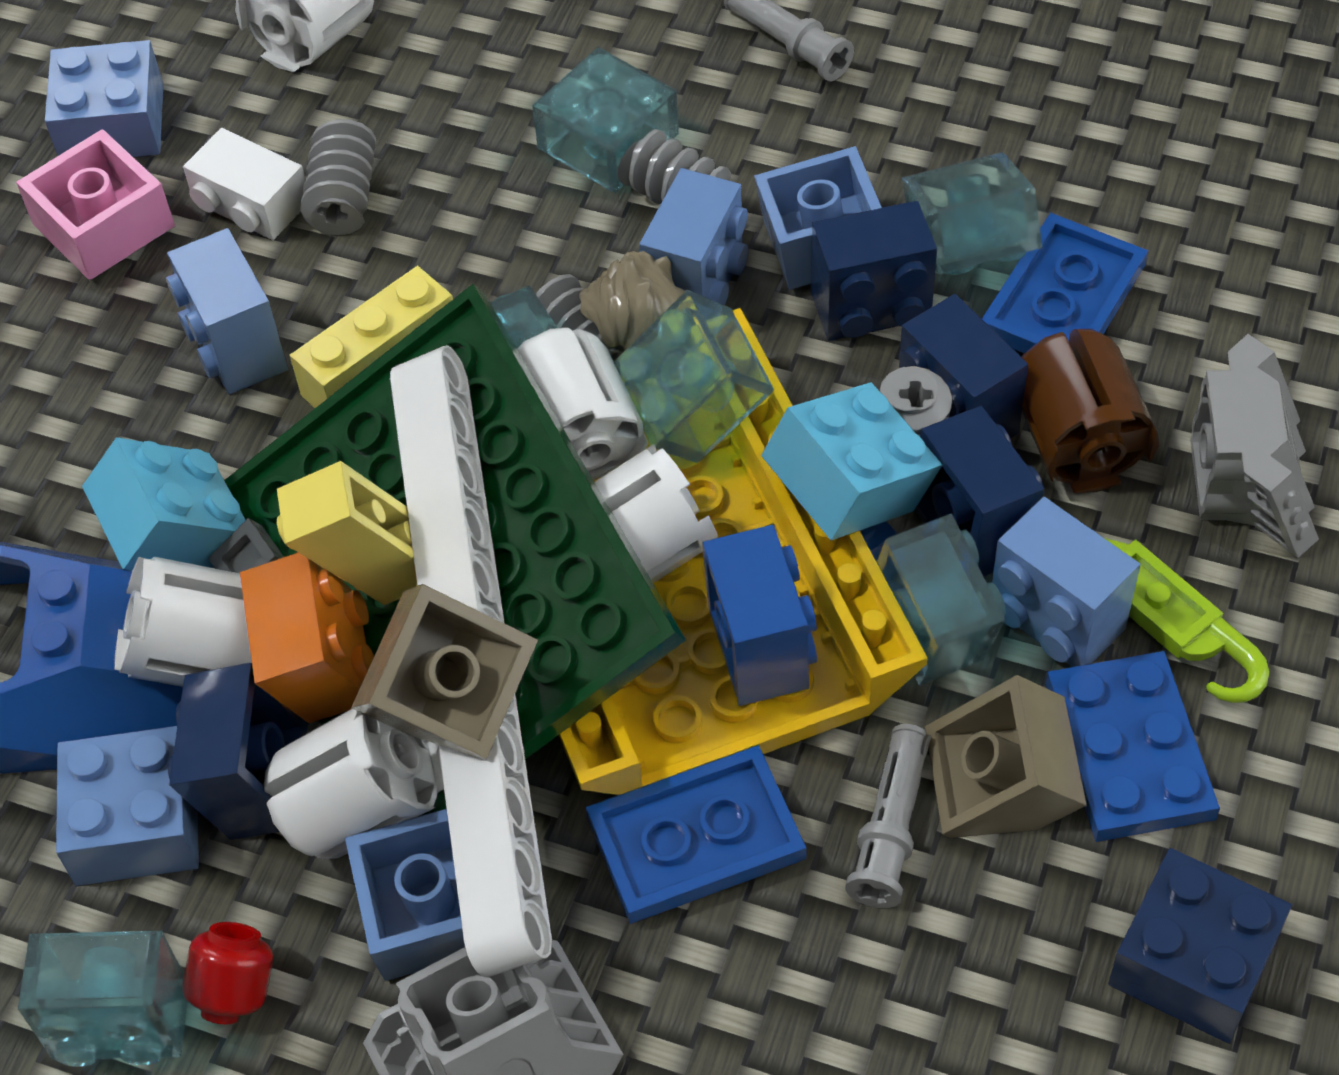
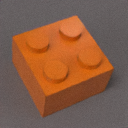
M299 552L240 572L254 683L308 723L351 710L374 658L370 647L365 641L363 625L368 624L369 614L361 593L358 590H352L339 577L323 569L320 565Z

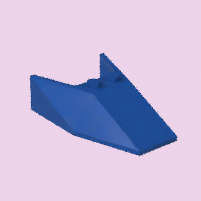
M0 542V585L29 583L20 666L13 677L0 683V774L57 770V748L59 742L177 726L176 708L181 701L183 687L128 677V674L119 673V670L114 669L118 629L123 630L126 611L131 596L126 591L132 574L130 570H123L118 561Z

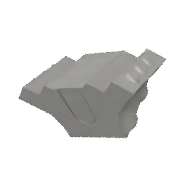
M1247 334L1228 351L1230 370H1207L1206 376L1202 380L1200 401L1197 413L1193 417L1190 438L1200 520H1227L1254 525L1295 557L1299 558L1319 540L1309 512L1315 506L1300 467L1299 458L1306 452L1296 426L1300 422V418L1275 352Z
M552 940L551 954L546 959L490 977H482L477 973L469 960L466 947L396 983L400 992L398 1004L378 1014L363 1042L379 1075H612L624 1055L557 940Z

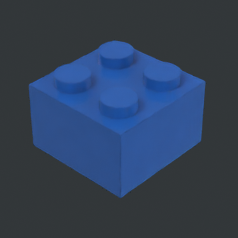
M774 524L703 541L708 608L738 705L742 706L809 689V665L817 663V653L811 632L817 631V624L809 596L798 597L794 582L800 580V575L792 546L781 547Z

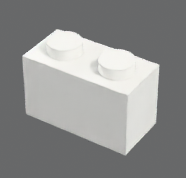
M220 128L183 166L190 189L189 194L193 202L206 212L214 211L234 221L236 225L247 232L255 231L274 240L301 212V198L306 180L302 165L224 128Z

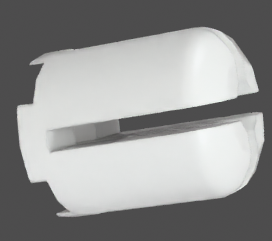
M236 0L235 12L241 30L243 31L249 27L255 39L266 50L261 57L279 69L295 72L301 66L314 62L365 21L372 12L374 0Z
M568 327L555 328L524 341L517 348L593 480L605 476L646 449L648 441L643 432V422L607 347L597 336L582 329L572 331Z
M653 444L595 481L596 486L653 583L703 551V541L718 538L709 515L698 522L695 514L699 512V509L686 488L690 483L663 448L657 451Z
M138 557L126 591L131 596L126 611L123 630L118 629L115 670H119V673L128 674V677L183 687L184 676L187 674L252 663L240 573L159 557H153L152 559Z
M354 709L343 713L277 751L268 765L264 776V790L273 796L267 802L273 824L291 847L307 856H316L320 859L340 858L346 855L348 851L345 837L391 824L394 825L416 818L435 808L433 805L437 793L444 789L438 744L405 734Z

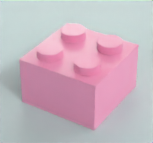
M103 129L16 182L32 224L89 281L175 227L162 184Z

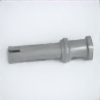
M723 0L726 9L735 12L778 41L784 43L792 59L798 62H809L818 68L820 77L827 81H834L841 77L852 62L854 55L852 42L843 37H832L824 31L823 25L813 18L801 20L771 0Z
M900 724L893 728L871 821L859 830L857 845L861 851L856 871L847 877L845 891L855 901L866 906L891 908L901 902L903 888L899 884L903 862L912 855L914 845L912 836L908 831L909 823L918 793L924 760L926 759L931 741L930 734L926 735V730L917 725Z

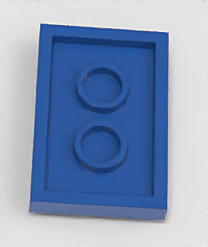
M1050 213L982 320L1011 348L1022 353H1026L1043 338L1059 332H1063L1068 341L1069 335L1074 329H1094L1104 334L1145 267L1148 250Z
M1165 651L1047 672L1045 683L1047 689L1065 697L1086 800L1084 808L1095 842L1217 819L1220 807Z
M759 745L586 807L588 822L630 924L806 860L807 848Z

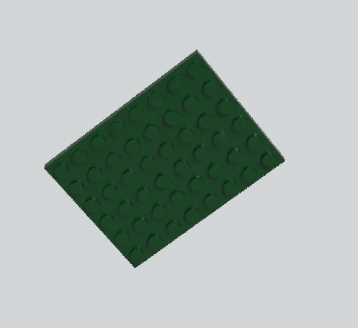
M472 284L224 481L232 496L239 503L240 511L245 520L249 518L262 525L284 557L298 552L290 549L283 542L277 528V517L280 515L277 488L339 461L351 467L407 507L390 372L393 367L447 345L457 353L464 366L469 384L504 623L538 640L515 692L524 756L527 759L685 642L686 639L485 293ZM342 580V581H343L346 585H348L352 590H357V589H355L352 585H350V584L347 583L346 581ZM358 590L365 600L369 614L368 624L363 625L365 641L375 656L400 599L383 605ZM343 713L319 720L321 726ZM444 789L437 793L433 805L435 808L420 816L447 809Z

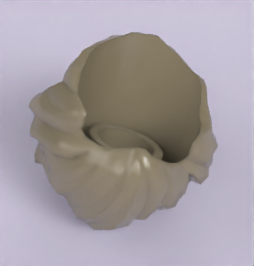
M645 251L627 252L621 261L618 259L613 261L609 269L590 283L588 288L581 290L579 294L581 313L585 318L595 323L605 344L613 348L618 345L624 347L630 367L641 371H651L665 363L678 351L687 334L690 313L684 301L685 291L674 285L671 274L672 262L668 256L656 260Z

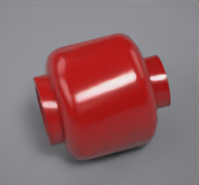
M218 922L212 924L209 927V931L197 935L192 940L187 955L182 992L188 1003L201 1010L200 1015L206 1021L223 1025L234 1024L239 1021L240 1016L254 1013L264 1004L274 957L270 946L261 939L260 931L242 923Z

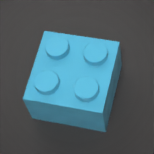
M872 382L788 407L761 455L831 541L913 512L943 465L925 445L922 438L911 429Z
M116 437L82 485L123 570L133 571L138 557L146 559L159 557L214 568L208 558L246 521L240 511L239 503L232 496L220 474L216 461L211 457L210 453L199 449L190 450L160 445L152 441L142 442Z

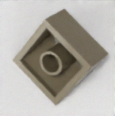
M425 584L418 585L403 592L351 708L410 736L480 759H487L538 640Z
M1016 675L925 726L926 735L930 734L931 736L928 748L942 834L947 837L955 838L1039 830L1086 806L1065 697Z

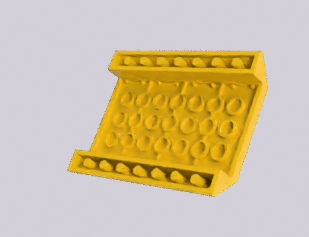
M741 308L689 324L690 353L669 359L651 371L636 370L621 375V378L643 422V432L648 441L646 449L653 444L657 451L663 448L688 480L690 485L686 488L699 509V512L695 514L698 522L709 515L718 538L774 524L781 547L792 546L800 575V580L794 582L798 597L809 596L817 624V631L811 632L817 653V663L809 665V689L742 706L738 705L708 608L704 555L702 551L653 583L686 641L559 734L581 790L621 795L758 745L763 754L869 716L927 665L928 658L861 532L857 531L831 541L761 456L785 411L793 405Z

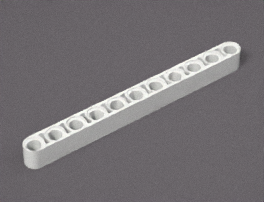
M446 345L397 365L390 372L417 586L425 584L504 623L468 379L457 353ZM514 694L487 759H480L438 745L464 943L472 966L482 977H490L546 959L551 954L552 949L551 929L516 696Z

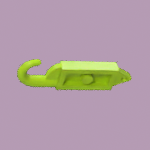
M1104 538L1141 564L1129 617L1178 659L1182 657L1188 661H1201L1211 658L1224 650L1237 661L1248 674L1246 683L1235 688L1223 687L1215 682L1208 683L1206 686L1207 691L1217 699L1230 703H1244L1258 697L1266 688L1269 678L1267 660L1261 651L1222 618V611L1136 539L1130 544Z

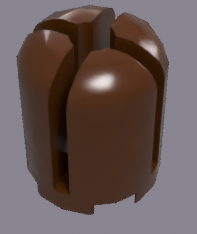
M1074 329L1069 335V341L1063 332H1059L1043 338L1023 354L1022 358L1028 363L1022 412L1052 482L1053 479H1056L1057 481L1070 484L1073 493L1099 492L1120 485L1122 481L1119 474L1134 466L1144 455L1149 463L1152 461L1159 447L1158 431L1120 348L1111 338L1094 329Z

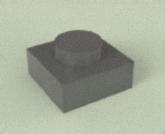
M248 518L208 559L215 569L240 573L284 558V556L263 526Z

